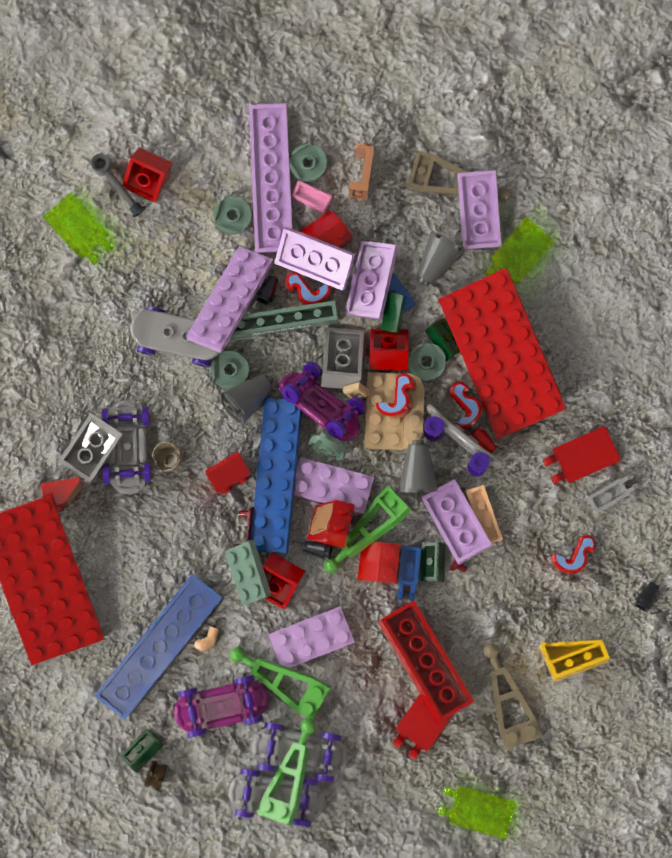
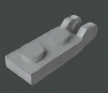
M633 472L622 479H617L586 498L595 514L629 496V493L641 487L640 483H635L629 489H626L624 486V482L633 479L635 476Z

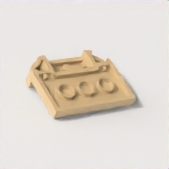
M368 372L367 389L370 390L369 397L366 398L364 449L405 451L408 449V444H412V440H421L424 417V386L419 377L407 373L416 381V390L409 391L413 399L411 412L405 417L389 418L377 410L376 403H394L396 377L400 374Z

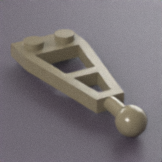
M418 150L407 187L425 193L459 196L458 178L454 188L427 186L432 167L436 163L455 174L467 173V171L436 155ZM499 188L497 190L499 202L505 203L510 199V191L508 189Z
M494 643L486 644L483 652L487 658H490L494 669L490 671L498 731L505 750L541 738L542 734L534 714L506 667L501 668L497 657L499 653L498 646ZM503 674L512 691L499 695L497 676ZM516 696L529 720L505 729L501 701Z

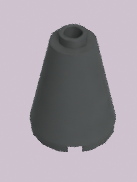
M432 230L417 275L420 276L418 280L426 285H429V283L434 284L463 253L464 249Z
M258 375L219 394V400L221 403L225 402L227 407L224 409L229 416L237 423L241 422V425H243L270 393L273 383L268 376Z
M412 440V444H408L399 490L410 493H417V491H424V493L435 492L438 485L428 444H425L424 440Z

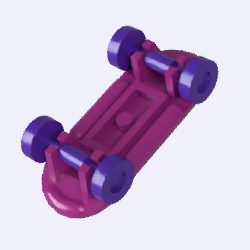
M309 361L303 367V372L290 373L281 379L279 389L283 397L326 429L332 437L341 441H352L358 436L360 432L358 415H362L366 411V403L360 397L353 396L346 406L326 388L321 387V384L315 381L322 375V369L317 363Z
M254 675L236 678L234 684L199 692L197 688L178 692L180 699L174 708V718L178 726L187 731L188 738L207 734L206 730L235 723L253 724L264 721L263 714L269 705V695L265 687L255 681Z

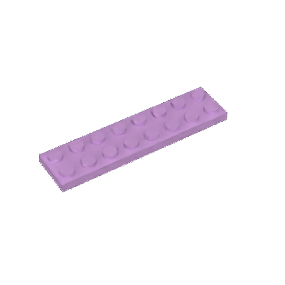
M286 103L249 105L255 253H277L283 229L286 227L292 229Z

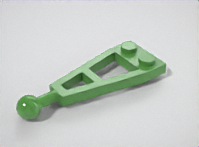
M387 486L374 499L348 534L345 548H342L343 550L335 558L325 561L324 569L328 573L337 572L339 563L347 556L350 558L354 557L398 525L412 510L392 488ZM382 506L392 518L369 533L365 527ZM360 533H362L365 537L351 547Z
M235 647L230 652V658L233 662H243L252 667L250 673L292 709L308 719H314L331 688L330 685L314 676L260 657L255 661L246 656L245 651L240 647ZM260 666L278 672L274 682L259 670ZM284 675L310 683L300 703L279 687Z
M312 719L302 721V734L298 744L293 742L265 791L257 811L258 815L292 826L299 807L310 748L306 747L309 735L316 730V723ZM298 751H300L297 770L289 768ZM285 774L295 777L290 804L273 798Z

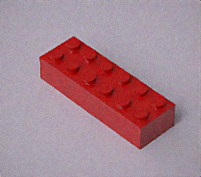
M414 600L380 619L378 622L379 626L437 724L474 702Z

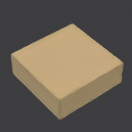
M360 382L343 386V393L349 398L353 396L360 397L361 399L369 397L370 390Z

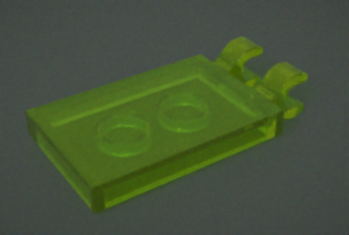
M71 192L43 216V219L80 259L85 256L95 265L99 259L91 251L93 248L100 244L107 253L113 249L111 243L106 239L109 235L108 232Z
M526 216L489 258L493 263L485 270L484 274L489 276L499 269L508 268L514 283L519 284L554 241Z
M459 785L457 790L447 787L443 788V795L455 798L452 809L438 806L437 814L450 817L448 823L506 839L516 801Z

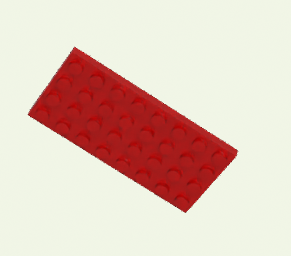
M508 268L497 271L438 299L496 439L505 437L567 410Z
M52 494L1 511L0 584L31 666L105 640Z

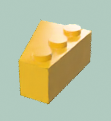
M602 640L540 643L539 646L554 683L605 664L610 659Z

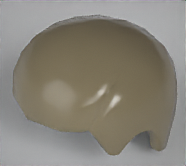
M168 441L159 443L152 452V458L155 461L156 467L163 472H174L181 466L183 459L181 450L178 446Z

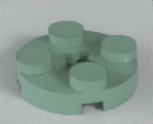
M303 144L292 152L290 170L295 178L308 183L317 181L324 175L327 169V158L320 147ZM304 160H312V167H305Z
M229 196L216 205L214 219L216 226L222 232L235 235L243 233L249 227L252 213L244 199L237 196ZM236 211L238 217L230 220V217L227 216L228 213Z
M421 343L415 346L408 358L410 373L419 377L423 382L437 379L444 372L446 365L445 354L435 344ZM423 358H430L432 360L430 367L422 365Z
M224 351L213 360L211 375L218 386L230 389L247 380L249 365L240 353ZM228 365H232V368L236 369L235 372H232V375H228V372L224 371L228 368Z
M320 433L319 436L312 435L308 444H313L312 448L327 457L335 455L337 456L335 460L341 461L344 459L347 449L346 445L331 441V437L324 433Z

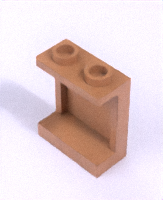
M360 143V145H355V158L365 159L361 183L350 181L349 198L367 200L374 147L368 143Z

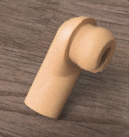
M209 627L207 637L201 640L197 639L194 643L195 648L199 651H206L212 648L216 643L219 629Z

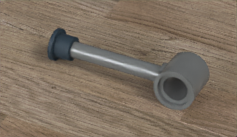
M102 153L94 155L91 159V167L94 173L99 176H106L130 206L129 209L133 213L132 216L134 218L140 215L145 210V207H142L139 202H135L110 171L111 163L109 158ZM99 161L106 162L105 167L102 169L97 168L96 164Z

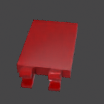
M605 426L553 448L554 455L542 460L545 467L558 462L562 470L561 473L550 477L553 485L565 479L570 484L621 461Z
M419 694L395 728L399 734L392 744L399 748L405 738L411 740L415 745L408 756L415 760L422 749L426 752L430 749L452 716L437 724Z

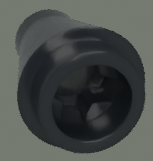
M269 275L256 292V300L262 304L269 305L273 301L279 280Z
M305 541L303 546V552L310 553L323 560L325 558L330 559L333 545L316 541Z
M649 582L646 588L635 598V606L645 612L652 609L660 587L653 582Z

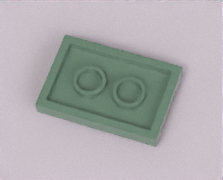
M250 540L226 550L227 561L242 606L271 596L255 541Z

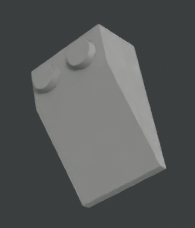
M326 327L321 387L343 389V386L361 382L364 331Z
M90 413L59 459V462L90 483H94L102 472L103 466L107 464L123 434Z

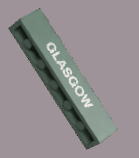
M335 301L243 315L229 340L337 324L338 317Z

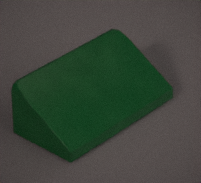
M388 292L381 330L400 333L406 295Z
M444 318L433 323L425 330L431 342L440 347L444 352L445 361L460 353L452 331Z
M422 542L421 581L444 582L445 543Z
M146 729L120 755V758L130 769L137 773L164 745L149 729Z

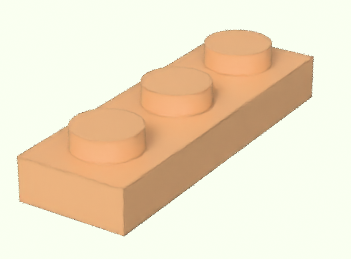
M484 485L465 491L470 507L491 544L503 540Z

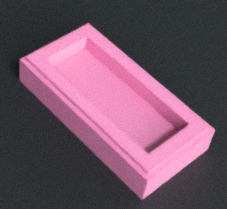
M298 180L291 194L292 199L322 214H325L332 200L331 195Z

